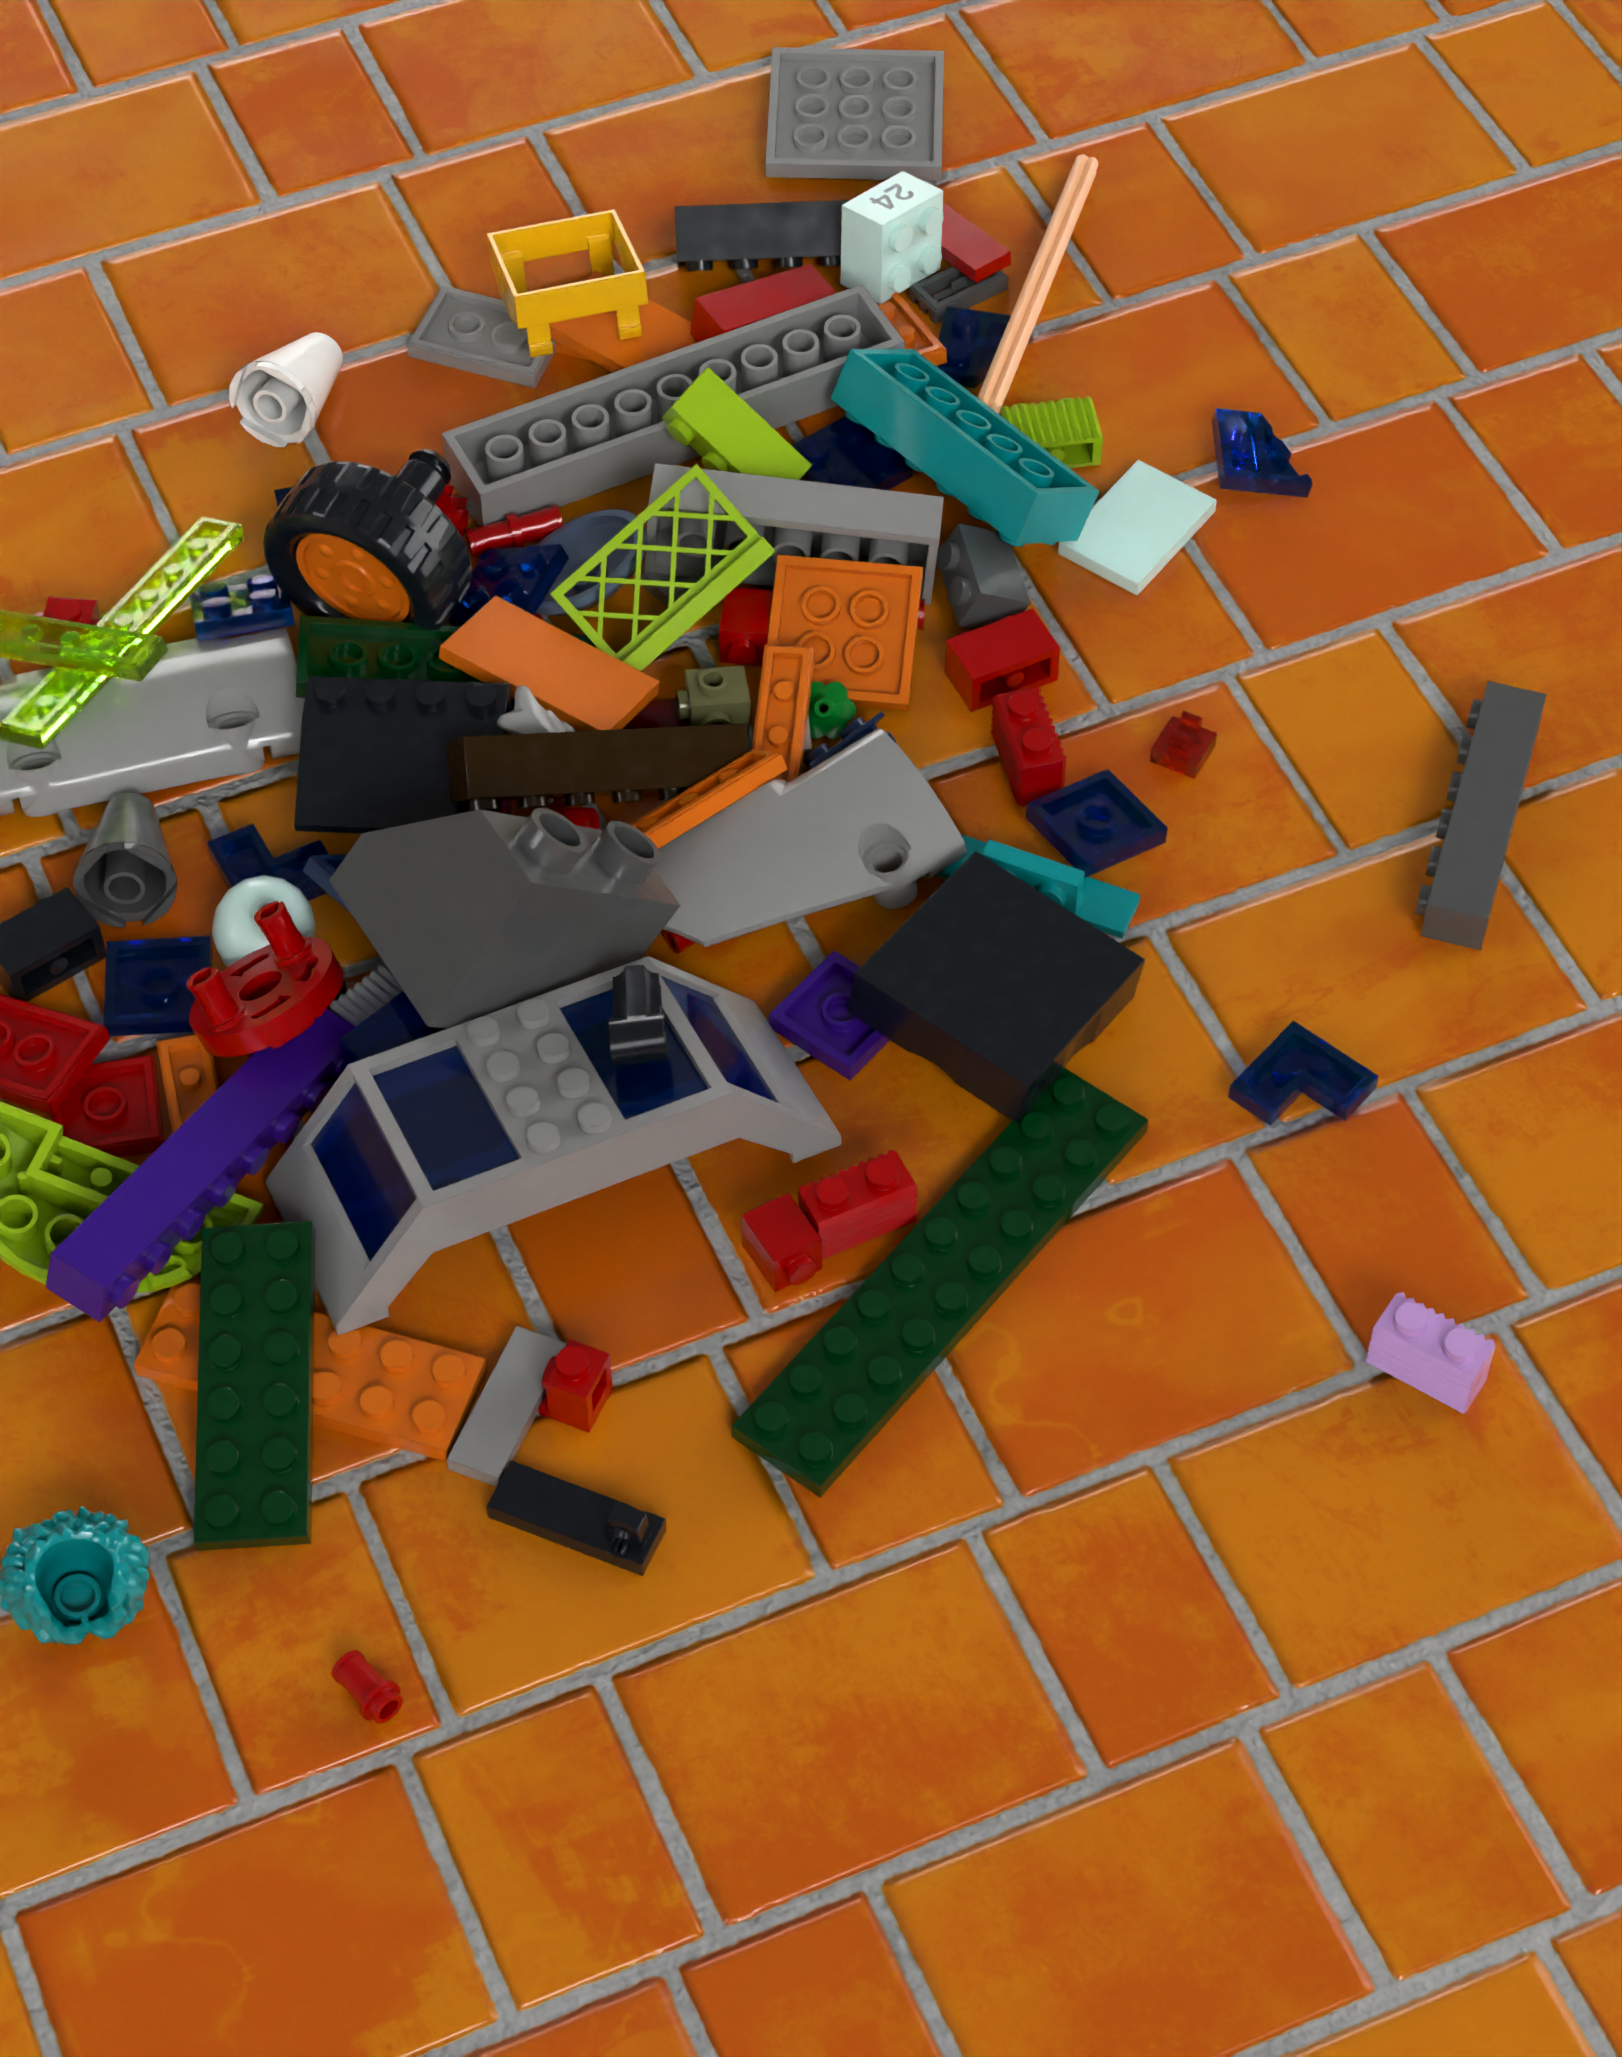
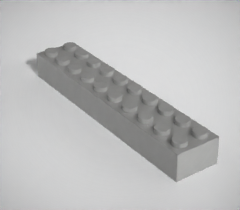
M859 285L442 433L444 458L449 463L451 469L450 481L460 496L468 498L466 506L479 527L505 520V515L515 512L516 516L552 507L555 504L561 507L652 474L655 463L677 465L701 456L689 444L685 446L676 441L669 434L666 428L668 424L661 417L707 367L722 379L773 429L839 406L830 398L850 349H905V341L865 287Z

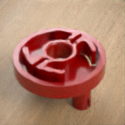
M278 901L271 902L259 909L254 915L256 924L260 927L270 945L242 957L221 973L218 972L216 967L203 968L190 976L186 982L187 988L195 998L189 1013V1023L204 1049L210 1054L221 1057H234L254 1053L270 1046L272 1049L281 1047L315 1023L314 1020L317 1017H321L341 989L344 972L329 944L319 938L302 936L282 901L280 903Z

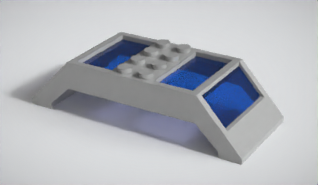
M647 956L348 1064L269 1174L265 1184L283 1223L313 1222L316 1229L315 1290L339 1336L389 1317L388 1306L430 1255L436 1251L737 1138L789 1153L793 1163L842 1145V1139L837 1128L755 1001ZM644 965L647 970L659 973L662 996L661 1013L664 1012L668 1062L624 1066L612 1065L609 1017H614L613 977L623 972L625 966Z

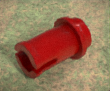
M359 1650L347 1652L332 1668V1677L360 1705L359 1712L364 1719L368 1721L374 1720L376 1723L381 1724L389 1721L400 1710L403 1699L400 1696L401 1690L399 1685L393 1680L386 1681L365 1660V1657Z

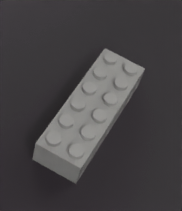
M655 463L648 506L689 471L691 467ZM702 469L757 533L764 537L776 551L742 583L774 587L777 555L923 567L921 599H925L926 605L931 604L944 497ZM694 479L680 492L679 512L708 514L709 494ZM674 498L659 511L673 512ZM714 501V514L727 515ZM651 517L647 521V545H672L673 518ZM679 519L677 547L706 549L708 520ZM713 521L712 549L734 550L747 538L734 522ZM646 551L645 572L670 575L671 553ZM677 553L675 575L702 578L705 573L706 555ZM711 555V569L726 556Z

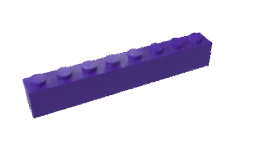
M326 1009L321 1017H317L314 1020L315 1023L297 1037L286 1042L283 1046L272 1049L270 1046L255 1052L51 1253L46 1288L98 1322H101L115 1307L119 1309L124 1308L134 1297L139 1283L150 1272L155 1275L163 1269L172 1254L173 1248L182 1239L186 1241L191 1240L202 1227L206 1215L215 1206L222 1208L228 1203L237 1188L238 1182L247 1173L255 1175L264 1165L269 1151L278 1142L284 1144L290 1140L296 1132L301 1118L309 1110L314 1112L347 1065L361 1060V1055L357 1051L362 1030Z

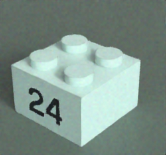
M902 171L843 204L840 284L849 289L863 285L873 300L881 304L889 300L893 293H901L940 270L942 260L943 190Z

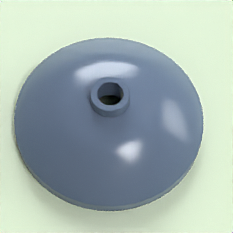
M620 509L601 510L576 518L550 533L531 550L518 569L514 589L521 604L527 610L536 614L549 616L567 615L550 596V593L637 516ZM643 526L642 545H647V533ZM638 530L623 543L637 544ZM615 549L607 557L606 577L630 579L636 568V551ZM601 563L586 576L600 577ZM578 582L564 596L578 611L599 605L600 583ZM605 583L604 601L613 596L623 585Z

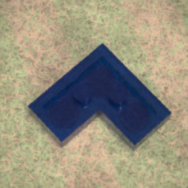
M251 824L207 842L209 855L228 889L244 879L265 875L282 878L296 886L308 901L327 894L324 889L303 872L309 856L329 855L321 840L273 858L254 824Z
M1292 1021L1230 1085L1228 1098L1270 1126L1302 1093L1346 1121L1376 1089L1379 1076L1297 1022Z

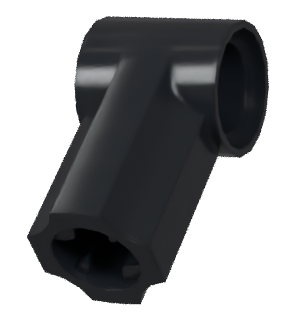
M644 965L625 966L623 972L613 977L614 1017H609V1040L613 1066L668 1062L664 1012L661 1013L662 996L659 973L647 970Z

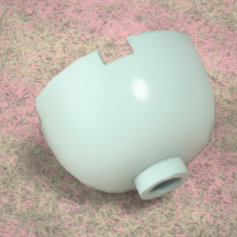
M262 875L244 879L226 892L215 909L211 933L216 950L221 955V960L226 967H229L242 957L270 945L264 933L256 924L254 915L259 909L271 902H284L301 935L315 937L316 923L312 907L299 888L282 878Z

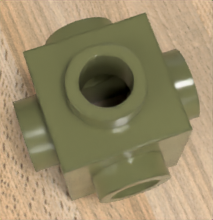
M744 666L685 670L684 690L676 691L678 720H686L687 726L747 723V735H749L751 701Z

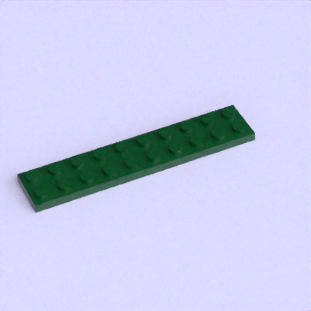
M1063 1067L1061 1074L1019 1122L1014 1119L736 1420L732 1425V1438L818 1497H821L1146 1134L1148 1119Z

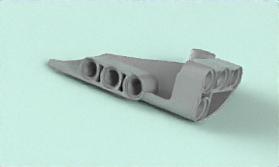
M877 728L788 783L782 779H774L659 848L661 861L654 870L681 905L663 929L707 947L787 920L869 896H873L876 903L883 908H902L909 905L918 894L917 879L922 876L925 879L933 877L967 855V848L951 817L923 775L887 733Z

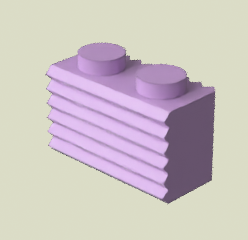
M1404 1292L1396 1293L1375 1324L1370 1337L1371 1341L1366 1355L1368 1356L1366 1362L1464 1414L1487 1380L1495 1343L1493 1339L1485 1341L1483 1334L1475 1335L1473 1329L1466 1330L1464 1324L1455 1325L1454 1319H1445L1444 1313L1435 1314L1434 1308L1426 1309L1424 1303H1415L1414 1297L1406 1299Z

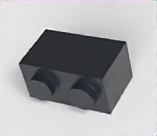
M68 887L52 896L42 898L32 907L6 921L0 922V985L10 997L22 1001H30L107 957L100 925Z

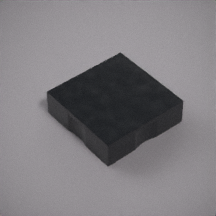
M974 851L855 973L847 1012L906 1051L934 1063L945 1071L956 1084L1010 1120L1014 1119L1019 1122L1061 1074L1063 1067L1065 1068L1070 1059L1079 1050L1092 1043L1133 999L1145 959L985 856Z

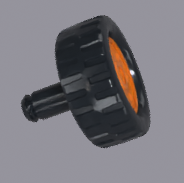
M420 449L410 454L409 460L402 465L395 476L369 465L348 461L323 463L305 472L285 496L267 524L264 533L263 547L265 560L271 575L282 592L306 616L414 623L428 630H437L446 625L466 595L472 576L470 556L461 535L448 517L435 505L444 492L445 486L450 483L451 469L449 463L441 454L434 450Z

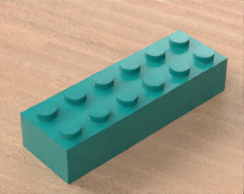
M850 349L830 398L846 411L845 416L848 419L866 426L876 434L875 439L877 442L899 452L906 458L905 463L909 467L927 474L937 482L936 487L938 490L960 500L967 506V512L971 516L988 522L999 531L998 536L1006 543L1022 547L1029 543L1054 545L1056 542L1078 541L1099 490L914 349Z

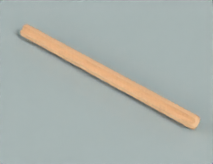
M1081 154L1075 159L977 398L998 414L1096 176L1099 163L1095 157L1088 158L1085 154Z

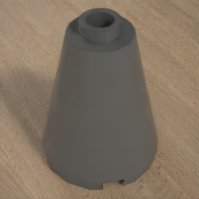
M136 793L119 794L108 802L75 867L73 875V887L77 894V899L96 921L113 927H126V922L143 920V925L153 923L169 911L176 898L177 878L155 806L148 798Z

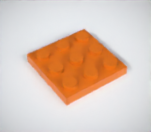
M777 555L767 645L814 647L815 662L812 682L818 681L824 685L831 682L842 683L847 690V699L854 702L856 707L909 711L923 567Z

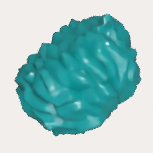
M84 1506L79 1508L77 1515H75L73 1510L59 1511L53 1514L51 1520L44 1519L39 1524L33 1523L29 1527L16 1528L13 1530V1542L8 1545L3 1559H1L3 1568L0 1572V1595L2 1596L0 1605L2 1610L11 1614L21 1630H32L41 1643L81 1644L88 1633L102 1639L114 1637L126 1624L133 1622L137 1612L143 1610L144 1603L142 1598L144 1597L147 1581L150 1576L147 1547L141 1543L140 1537L128 1534L129 1525L126 1519L119 1520L112 1513L105 1515L102 1511L93 1513Z

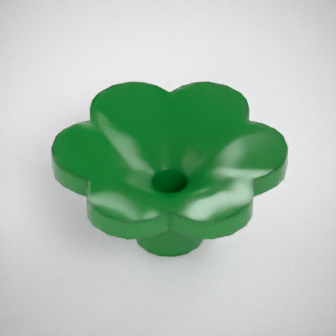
M814 681L812 682L809 704L811 738L819 739L825 735L830 739H839L840 732L847 727L846 723L855 718L857 712L856 705L850 699H847V690L842 683L831 682L824 685L821 682ZM827 705L829 708L827 712L822 713L820 712V707Z

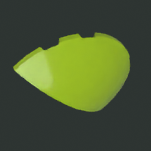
M0 1101V1259L23 1275L46 1285L51 1253L139 1165L63 1136V1125ZM234 1193L225 1206L222 1208L215 1206L206 1215L198 1233L189 1241L182 1239L173 1248L172 1254L163 1269L155 1275L150 1272L139 1283L136 1293L158 1291L193 1278L194 1275L201 1272L202 1228L254 1225L263 1210L264 1204Z

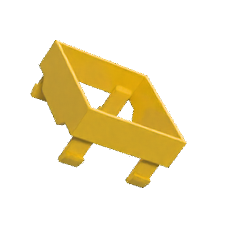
M615 209L487 234L491 267L496 276L499 293L512 323L515 322L518 329L526 328L530 358L553 354L549 323L616 310L619 339L624 340L642 336L639 306L648 304L645 270ZM613 244H615L619 252L622 268L625 273L614 274L611 247ZM589 249L591 274L596 270L606 275V277L527 292L524 262Z

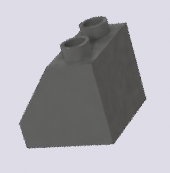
M536 808L529 818L479 809L362 833L329 880L428 1027L447 1029L641 959L681 906L654 870L661 861L660 851L652 840L640 830L621 821L609 822L604 830L576 826L561 814L546 808ZM583 1034L576 1036L578 1041L583 1036Z

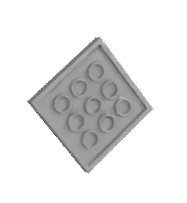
M772 47L765 163L766 177L886 180L904 171L923 181H941L944 51Z

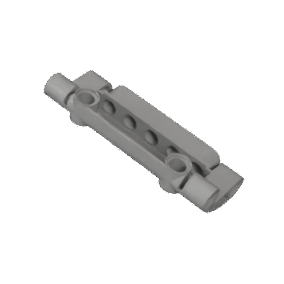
M286 627L230 639L222 635H208L17 674L8 678L0 685V816L15 813L13 803L15 798L20 799L22 811L25 815L42 817L55 814L61 810L109 801L123 793L142 794L228 775L248 774L260 769L264 765V746H269L272 759L299 754L305 698L296 697L297 663Z

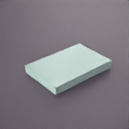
M1137 460L1092 507L1078 541L1059 542L1058 554L1123 589L1138 595L1215 513L1217 500Z

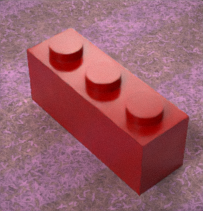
M808 264L695 298L690 334L697 342H701L831 296L837 292L812 264Z

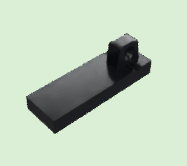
M512 1460L486 1506L488 1517L641 1576L644 1575L666 1532V1519L638 1510L626 1503Z

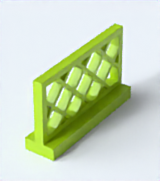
M696 463L552 591L550 596L597 649L639 671H643L776 551L764 537L757 533ZM694 479L709 494L708 514L679 512L680 492ZM674 498L673 512L659 511ZM714 501L727 515L714 514ZM651 517L673 518L671 546L642 545L643 525ZM679 519L708 520L706 549L677 547ZM713 521L734 522L747 538L734 550L712 549ZM638 530L637 544L623 543ZM615 549L636 551L635 579L606 577L607 557ZM642 551L671 553L669 581L640 579ZM677 553L706 555L705 573L698 582H675ZM711 555L726 556L711 569ZM601 563L600 577L586 576ZM578 582L600 583L598 612L578 611L564 595ZM605 583L634 585L633 614L604 612ZM640 586L669 587L668 608L659 616L638 614ZM675 588L689 589L674 602ZM584 617L598 618L597 632ZM603 618L633 620L631 641L617 654L602 639ZM638 620L653 621L637 635Z

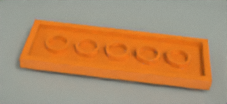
M191 1278L170 1287L134 1362L135 1371L138 1376L198 1392L201 1280ZM314 1312L313 1424L447 1461L487 1371L485 1358L369 1326H363L338 1336L329 1316Z

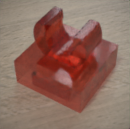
M1186 711L1182 712L1181 719L1172 715L1151 748L1150 762L1195 779L1216 746L1217 733L1201 727L1202 718Z

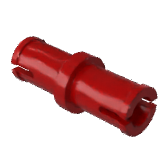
M555 504L552 507L516 516L515 512L505 515V520L473 529L468 528L465 529L472 558L476 559L479 556L511 547L515 551L525 549L524 544L544 539L550 533L562 527L563 521L559 508Z

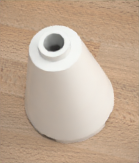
M314 332L244 365L235 374L229 386V401L232 408L237 405L243 417L240 421L243 428L260 442L274 447H285L288 443L297 442L298 444L304 441L313 430L343 364V354L339 345L328 335Z

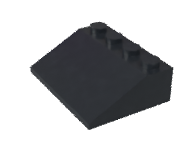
M309 676L302 713L294 821L295 831L362 834L469 812V803L451 804L446 742L461 737L512 735V733L501 729L497 724L501 715L512 711L510 684ZM500 801V809L492 810V812L502 813L503 801Z

